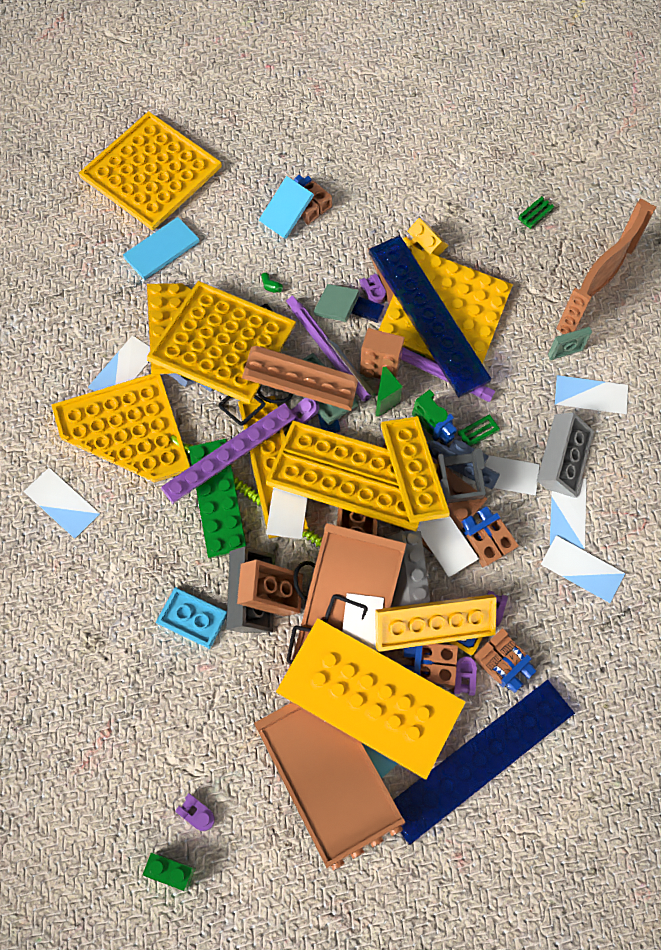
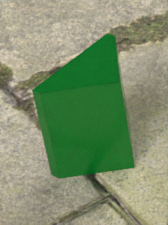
M387 367L382 368L376 417H380L400 404L403 386Z

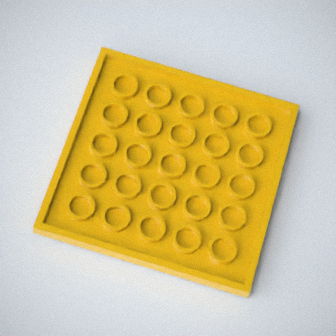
M148 111L79 172V175L83 180L154 231L222 167V162Z
M414 247L378 331L405 337L404 348L477 377L513 284L434 254L429 255L428 252Z
M197 281L147 355V361L250 404L261 386L259 383L242 378L251 347L259 346L280 353L293 331L296 321Z

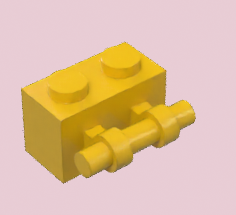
M420 218L408 230L413 239L410 240L408 237H405L402 240L408 251L412 252L413 248H417L416 246L420 244L423 247V251L428 252L429 255L434 254L436 256H439L449 246L426 221Z

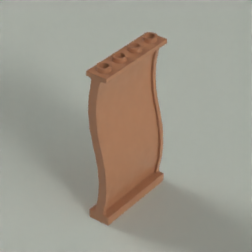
M641 198L639 199L620 240L593 264L581 288H574L556 328L562 334L576 331L591 297L605 287L617 274L626 254L630 253L632 255L656 206Z
M326 523L301 626L312 628L317 619L323 621L331 598L335 594L345 598L347 593L384 598L383 608H390L406 543ZM335 599L327 624L342 632L346 602ZM299 631L292 660L295 659L310 632Z
M293 702L254 723L327 870L332 868L334 871L345 864L343 860L350 856L352 859H355L365 853L363 850L365 847L371 844L373 848L384 842L382 837L389 833L391 836H394L403 830L402 826L405 825V821L360 741L324 722V720Z

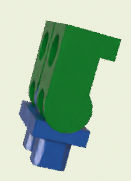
M429 389L415 400L412 416H418L420 424L432 435L434 441L440 439L447 445L454 439V434L457 432V428L452 424L454 417L451 414L447 415V411L434 402L435 394Z

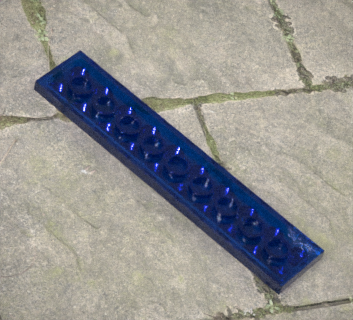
M400 235L370 248L369 255L458 398L490 383L492 380L402 237Z
M548 679L434 767L426 780L420 778L393 799L405 821V825L402 826L403 830L400 833L408 845L412 844L575 714Z

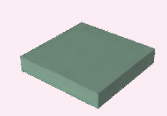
M327 284L314 310L315 316L347 322L360 296V291Z
M587 327L555 337L548 353L549 359L554 360L583 351L592 334L591 328Z

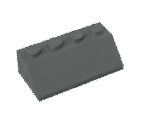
M246 546L229 552L226 630L240 633H273V613L237 604L241 564L257 559L275 565V554Z

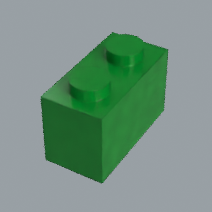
M150 853L142 876L182 891H188L196 868L158 853Z

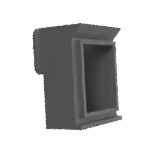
M480 448L474 449L470 454L443 457V454H439L437 461L441 476L440 485L447 504L483 499L485 497L486 491L482 475L485 462L483 451ZM472 463L477 492L450 496L445 466Z

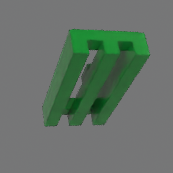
M541 196L519 215L518 220L532 229L554 209V205H549V201H544V197ZM546 208L545 211H543L538 217H536L531 223H529V221L533 217H535L542 209Z
M489 414L458 431V435L462 437L463 442L472 447L499 432L500 428ZM487 421L490 422L489 424L485 425L484 427H481L475 432L467 436L465 435L469 431L477 428L478 426L486 423ZM491 427H494L493 429H491V430L485 432L484 434H482V435H480V436H478V437H476L475 439H473V440L470 441L471 438H473V437L479 435L480 433H482V432L488 430V429L491 428Z

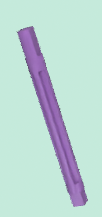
M293 295L287 299L286 302L292 308V312L338 371L353 375L326 340V338H329L303 304ZM358 381L356 393L362 401L366 402L372 396L369 392L365 391Z
M403 347L401 360L468 391L487 402L491 401L495 390Z

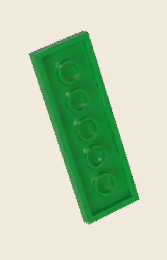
M227 439L190 446L191 464L194 465L225 444ZM231 464L196 488L209 559L226 556L232 550L247 547Z

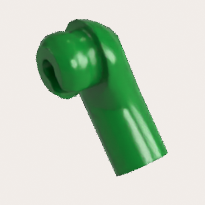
M269 273L261 274L266 291L280 293L283 290V285L271 280Z

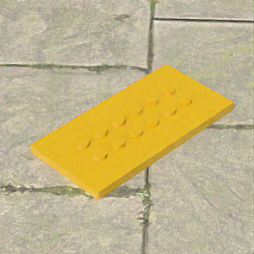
M296 421L292 422L267 477L266 485L417 532L420 522H409L388 449ZM434 463V466H435V469H436V472H437V469H438V465H439V464H435V463Z
M320 619L316 620L276 690L277 694L425 780L465 704V701Z

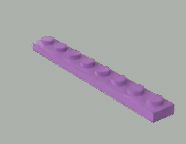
M285 403L161 486V490L172 504L176 503L296 419L295 415Z

